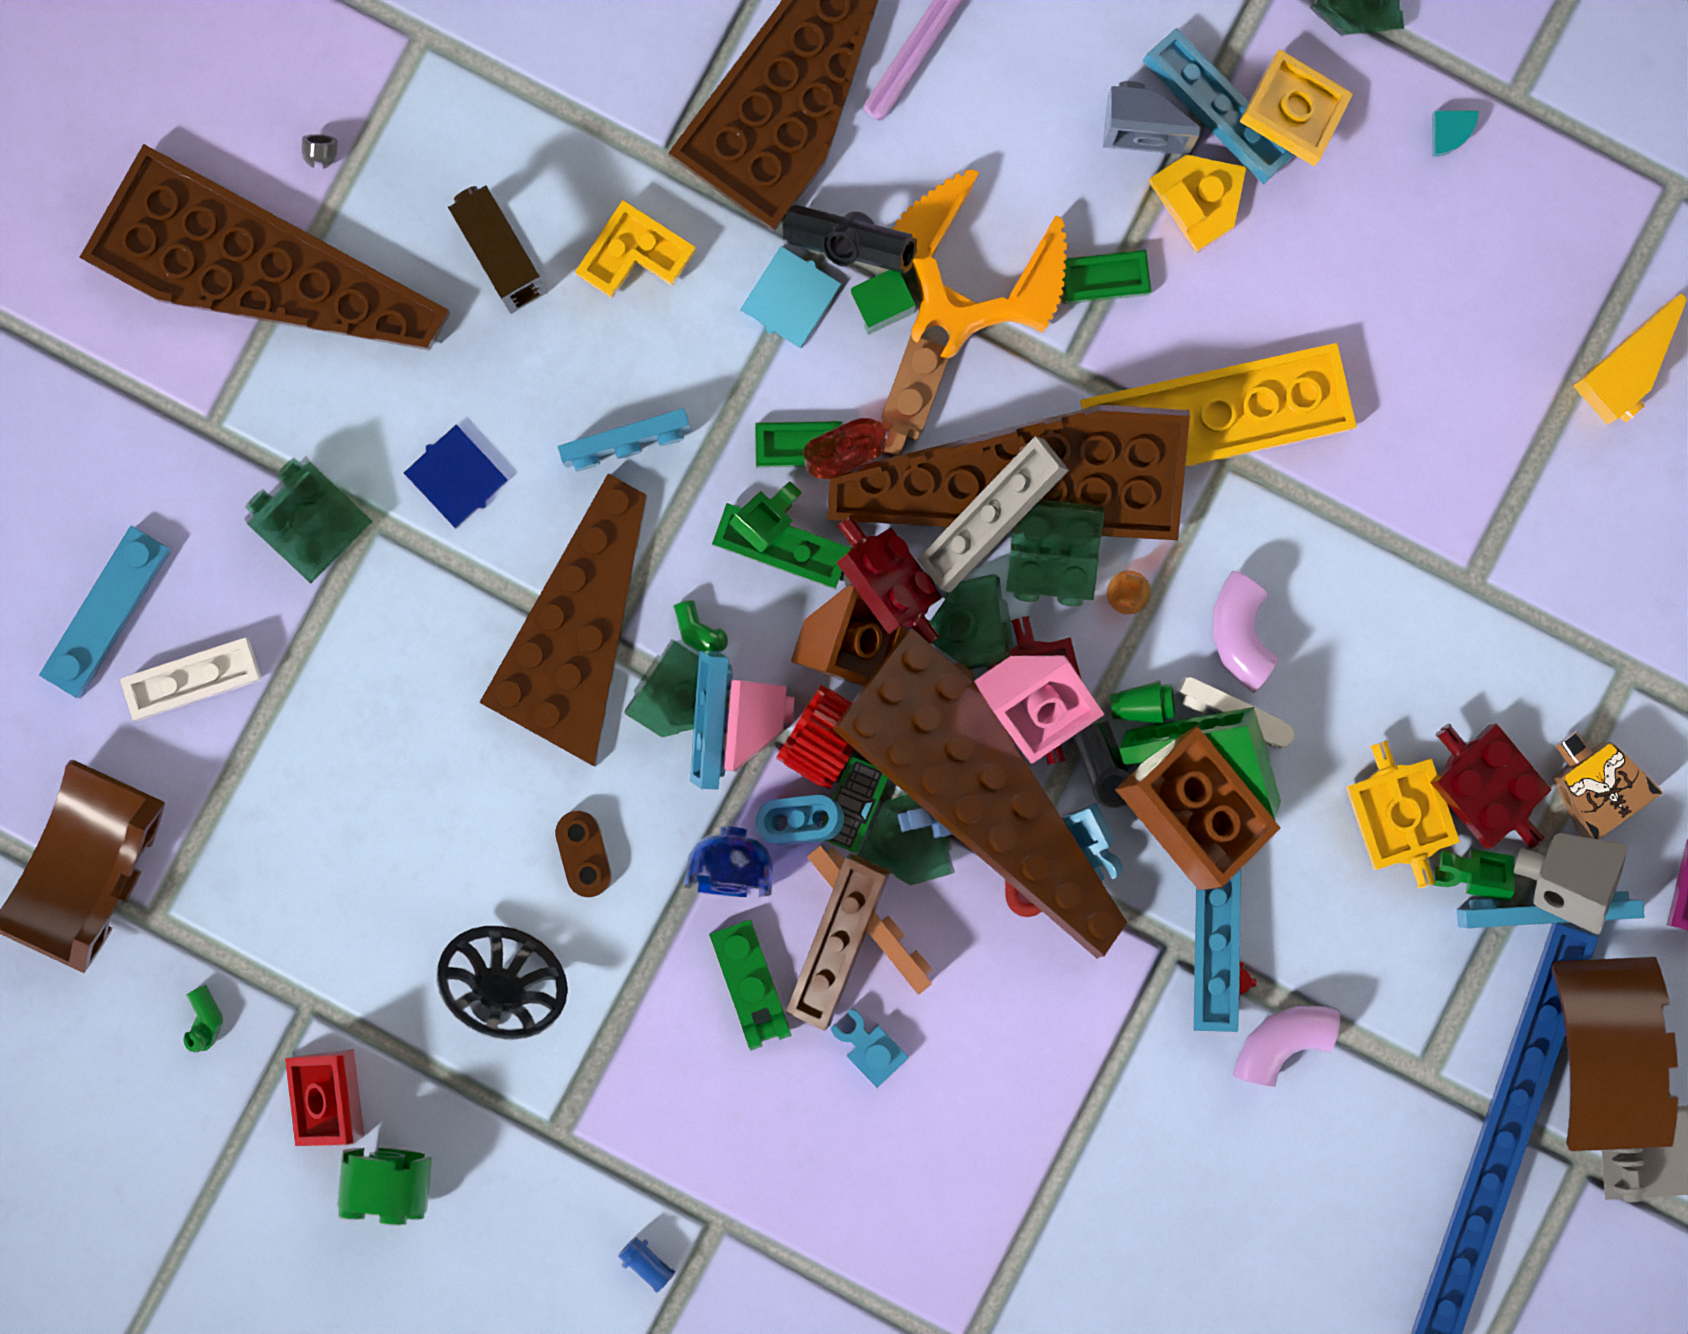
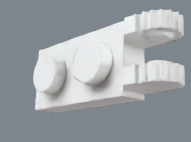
M1186 677L1181 679L1175 693L1184 697L1182 705L1203 715L1207 714L1208 709L1217 713L1254 707L1264 743L1266 745L1270 744V747H1287L1294 740L1295 734L1293 731L1295 729H1292V725H1288V722L1284 723L1282 719L1199 680Z

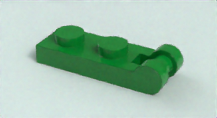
M749 919L710 933L712 945L750 1051L763 1047L762 1042L777 1036L779 1040L791 1037V1030L752 920ZM768 1007L772 1020L756 1025L752 1013Z

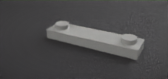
M1035 436L917 559L940 591L950 593L1069 471L1045 439Z

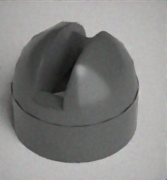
M320 134L302 137V157L310 167L314 168L315 161H322L323 169L332 165L337 155L336 138Z

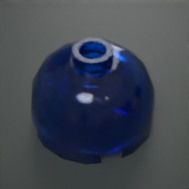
M731 826L721 827L720 835H711L703 838L696 843L690 852L686 866L684 886L690 889L698 883V892L744 898H747V889H759L758 897H767L772 895V859L768 850L761 842L746 837L747 829Z

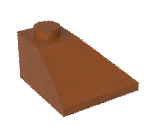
M846 586L804 620L790 662L864 687L905 633L907 627H899L888 634L856 589L852 586Z

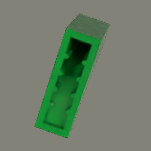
M1254 707L1126 731L1119 750L1123 763L1132 764L1143 763L1181 735L1198 726L1267 812L1276 820L1281 799Z

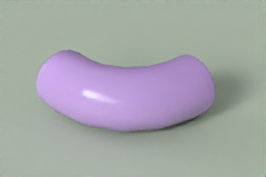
M1232 571L1225 580L1213 607V639L1223 665L1244 687L1254 693L1267 680L1279 661V657L1270 652L1260 642L1255 630L1256 616L1261 605L1268 597V593L1249 577L1240 572Z
M1294 1006L1267 1017L1248 1035L1236 1061L1233 1076L1248 1082L1275 1087L1284 1061L1293 1053L1303 1049L1319 1050L1328 1053L1332 1051L1338 1036L1340 1011L1324 1006Z

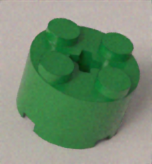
M349 1148L342 1151L337 1206L339 1207L338 1217L358 1220L365 1219V1214L380 1215L379 1222L387 1225H406L407 1219H424L428 1207L431 1156L425 1157V1154L421 1152L393 1148H378V1152H370L369 1156H364L365 1148Z

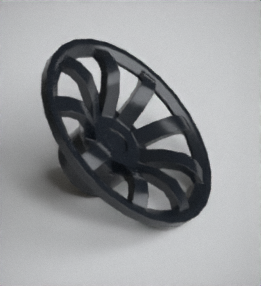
M481 926L460 933L448 943L437 965L436 981L439 993L447 1008L467 1027L490 1037L514 1040L540 1034L554 1024L560 1017L566 1004L568 994L567 978L557 957L544 943L530 934L515 928ZM486 937L489 938L491 946L489 968H487L478 950L469 942ZM502 938L524 944L508 969L502 968ZM457 951L468 958L473 966L475 975L464 968L449 967L450 961ZM534 951L548 965L546 968L537 969L521 978L517 976ZM448 980H460L469 985L472 992H468L455 1000L450 991ZM555 980V998L544 992L526 991L541 981ZM528 1003L541 1004L547 1007L550 1012L542 1020L535 1023L532 1015L523 1005ZM470 1006L473 1014L482 1022L471 1017L464 1009ZM512 1014L519 1018L523 1028L519 1029L498 1028V1025L507 1022Z

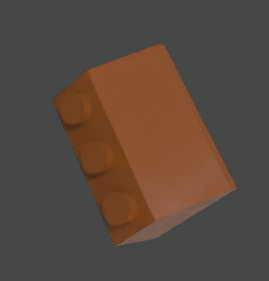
M1198 726L1193 727L1145 760L1115 789L1198 890L1223 887L1281 829Z

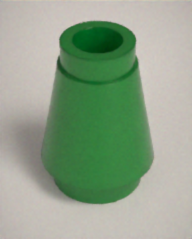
M1158 680L1120 691L1119 693L1110 694L1113 720L1122 719L1164 724L1165 719L1175 718L1172 683L1161 684V681Z

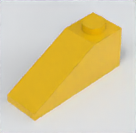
M1682 293L1664 304L1572 385L1607 425L1619 418L1625 423L1645 406L1640 399L1650 392L1687 301Z

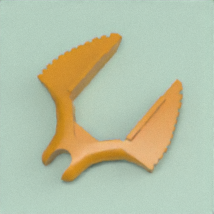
M973 169L965 170L963 176L958 173L954 175V179L949 177L944 181L943 185H937L935 187L936 190L933 191L931 189L927 196L924 194L920 201L916 200L913 202L914 205H910L907 208V212L901 214V220L897 219L895 222L896 227H892L894 230L910 233L913 238L917 239V253L914 256L912 268L920 289L921 306L912 326L911 336L918 344L928 328L932 326L943 327L949 334V341L941 354V357L944 358L955 356L974 332L987 326L1009 321L1029 326L1043 333L1050 324L1049 321L1054 317L1053 314L1058 309L1056 305L1060 304L1061 301L1059 296L1063 295L1061 288L1064 287L1062 279L1065 278L1063 270L1066 269L1064 260H1066L1067 254H1064V251L1067 249V243L1064 240L1067 236L1066 232H1062V229L1065 227L1064 222L1057 215H1055L1008 299L1000 297L975 303L943 285L936 259L933 256L970 194L980 173Z

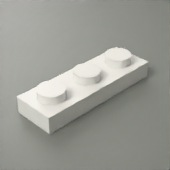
M246 637L120 678L133 721H139L262 680L250 640Z

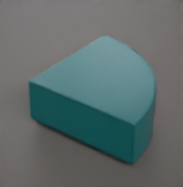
M1478 111L1433 112V157L1447 155L1467 141L1476 127Z

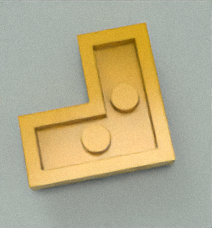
M622 200L576 269L575 274L612 299L636 263L673 286L696 252V247Z

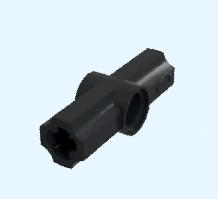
M793 205L788 210L783 224V239L787 240L788 244L823 252L832 263L838 266L847 267L858 261L905 274L912 267L914 256L917 253V239L913 238L912 234L875 225L866 214L857 211L847 213L843 217Z

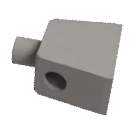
M1558 833L1554 835L1547 855L1521 848L1514 873L1537 880L1533 903L1538 908L1600 935L1622 875L1628 845Z

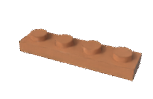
M820 845L807 857L833 889L844 859L834 847L825 851ZM874 913L867 932L919 995L932 985V982L926 976L933 971L917 950L909 955L899 940L905 935L889 915L881 920Z

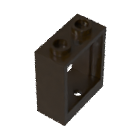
M487 185L480 189L477 186H472L454 197L455 203L450 205L448 209L509 312L512 314L547 294L548 290Z

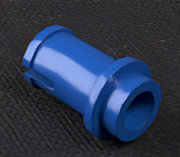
M635 1236L618 1255L623 1261L621 1266L625 1269L629 1266L653 1288V1291L658 1293L670 1281L676 1271L667 1266L647 1247L649 1242L646 1239L641 1241Z

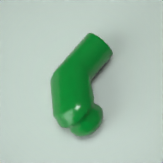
M694 600L673 605L681 639L684 644L698 652H722L726 649L728 645L727 634L720 628L713 630L699 622Z
M205 984L186 994L197 1016L190 1032L184 1034L183 1042L187 1050L194 1053L210 1049L215 1044L223 1024V1016Z

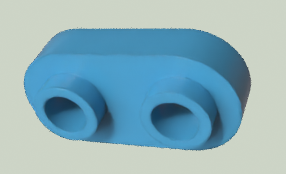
M824 795L770 800L759 809L756 816L758 834L765 841L775 845L827 841L834 838L841 831L844 824V813L840 804ZM827 812L829 816L828 822L820 827L819 817L822 813ZM786 816L787 826L784 830L779 831L778 821Z

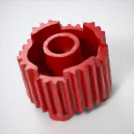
M820 685L776 756V759L821 787L822 785L829 790L854 750L850 744L832 730L852 702L833 690Z

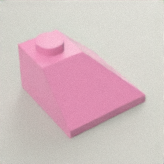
M1010 656L974 681L992 711L1031 764L1105 715L1065 656Z
M732 680L724 770L737 772L784 732V722L793 723L795 697L787 696L786 686Z

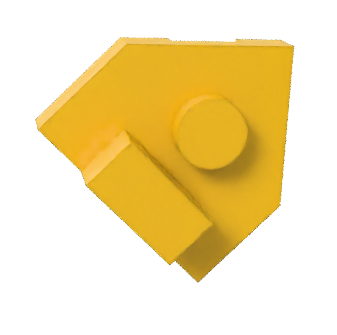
M1185 155L1149 179L1148 182L1196 253L1233 230L1246 167Z

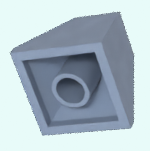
M1123 81L1119 83V86H1111L1107 97L1103 148L1190 155L1199 137L1200 126L1156 90L1145 89V84Z

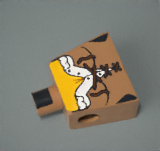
M1575 731L1555 745L1569 766L1555 775L1553 782L1581 837L1602 838L1663 794L1661 789L1612 742H1603L1591 750L1578 731Z

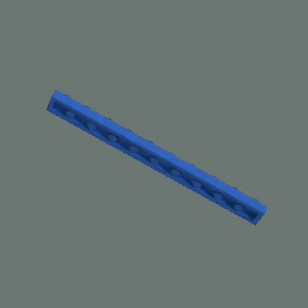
M1552 923L1411 1334L1463 1333L1566 1034L1559 993L1552 973V965L1555 961L1590 960L1598 941L1596 936L1559 923Z

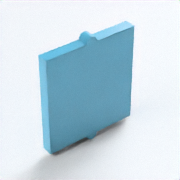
M780 246L740 308V311L764 325L768 334L775 332L801 349L840 289L841 283L817 269L814 261L806 262Z

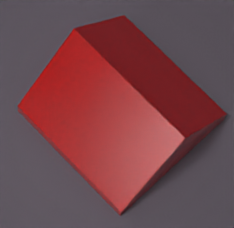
M354 1049L285 1058L295 1146L350 1145L362 1139L364 1131Z

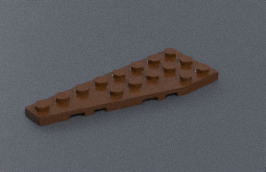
M782 0L668 152L669 157L774 233L786 218L788 210L797 203L826 164L879 0Z
M145 144L142 145L79 257L83 261L161 303L429 351L451 314L443 306Z
M1098 405L831 472L829 477L827 520L844 521L852 515L856 522L949 527L1019 452L1037 436L1045 439L1069 471L1010 531L1178 541L1190 411Z
M913 628L909 629L902 635L832 730L1096 959L1104 957L1127 924L1126 919L977 685Z

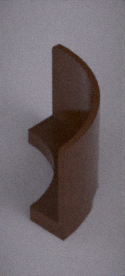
M70 760L65 766L57 799L36 849L16 886L0 909V934L85 973L113 929L109 926L110 917L119 900L128 902L142 871L135 869V865L146 847L150 848L153 845L165 802L76 760Z
M1635 957L1555 961L1552 965V973L1561 1002L1569 1058L1570 1107L1566 1139L1568 1149L1570 1151L1673 1147L1677 1124L1678 1097L1676 1095L1671 1096L1669 1068H1678L1675 1032L1666 1033L1663 1006H1668L1670 1001L1657 958Z

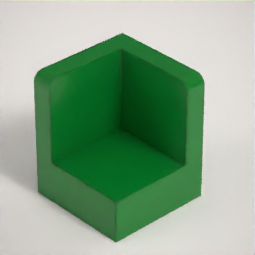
M887 270L851 288V295L864 320V328L868 335L915 313L916 305L900 272Z

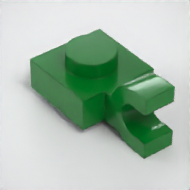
M790 481L771 499L760 491L735 514L729 524L762 553L792 523L793 520L786 513L791 509V504L800 497L802 492Z
M1471 848L1467 858H1463L1457 854L1442 851L1440 854V867L1435 866L1432 871L1436 881L1432 885L1452 887L1462 882L1466 883V894L1510 902L1515 893L1514 856Z

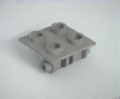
M1687 1105L1678 1106L1673 1147L1601 1150L1605 1200L1623 1199L1624 1202H1640L1645 1197L1688 1195Z

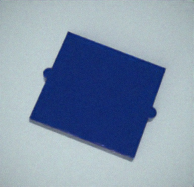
M457 424L434 445H426V452L403 472L455 529L477 509H485L487 506L486 501L509 481Z

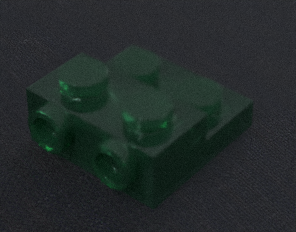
M305 456L300 462L292 458L279 470L276 477L280 482L269 493L261 489L249 500L245 508L250 513L244 519L248 526L311 584L373 521L320 468Z
M1040 499L1012 528L1006 572V591L1014 592L1013 596L1016 599L1025 602L1038 601L1040 595L1055 596L1060 604L1072 607L1081 606L1084 600L1093 601L1099 565V547L1104 519V506Z

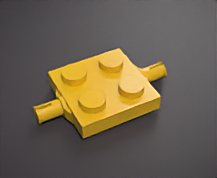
M1388 740L1371 745L1370 748L1379 771H1376L1368 779L1345 787L1373 870L1396 863L1411 864L1418 888L1435 884L1436 881L1427 858L1431 857L1439 849L1460 843L1447 802L1430 783L1437 776L1432 758L1411 765H1395Z

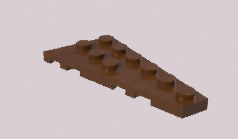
M607 474L479 702L596 767L599 742L606 715L605 711L610 685L613 679L625 606L647 501L645 493L610 474Z

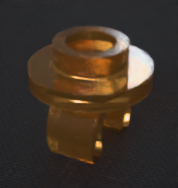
M1123 571L1116 574L1107 586L1108 602L1114 610L1121 614L1131 615L1140 612L1147 606L1151 597V588L1147 579L1135 571Z

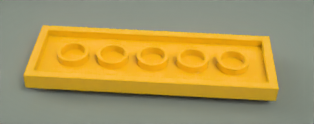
M1337 343L1080 400L1081 410L1098 405L1189 410L1190 424L1185 467L1329 436L1357 428Z

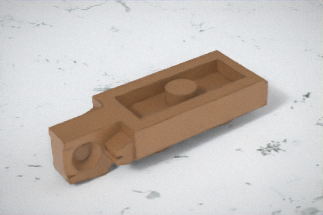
M910 335L881 417L883 420L880 428L890 431L883 454L892 457L901 455L906 439L910 438L917 441L920 432L923 433L949 358L941 357L945 346L923 338L917 344Z

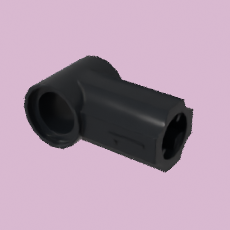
M1108 720L1085 728L1072 736L1097 802L1108 808H1119L1127 805L1123 798L1118 801L1107 799L1102 790L1106 778L1113 775L1124 781L1130 776L1126 765L1123 763Z

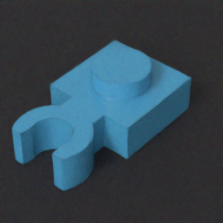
M1097 802L1061 816L1100 880L1103 881L1105 879L1100 866L1108 870L1112 879L1117 878L1123 872V865L1120 859L1107 849L1116 840Z
M850 1008L847 1013L855 1020V1029L846 1033L834 1024L831 1027V1031L838 1040L851 1042L855 1046L846 1055L847 1058L878 1088L909 1056L879 1025L868 1033L864 1029L862 1015L857 1010Z

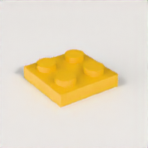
M1279 49L1272 57L1239 122L1312 166H1315L1322 158L1353 93Z

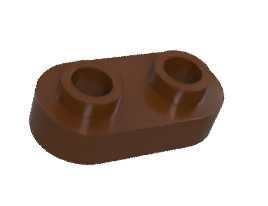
M584 811L569 812L561 817L555 829L556 841L569 887L577 895L588 898L595 897L606 891L612 879V871L598 821L591 814ZM575 824H579L585 829L584 838L578 842L572 840L569 835L570 828ZM585 867H591L596 871L597 877L592 884H586L581 879V871Z

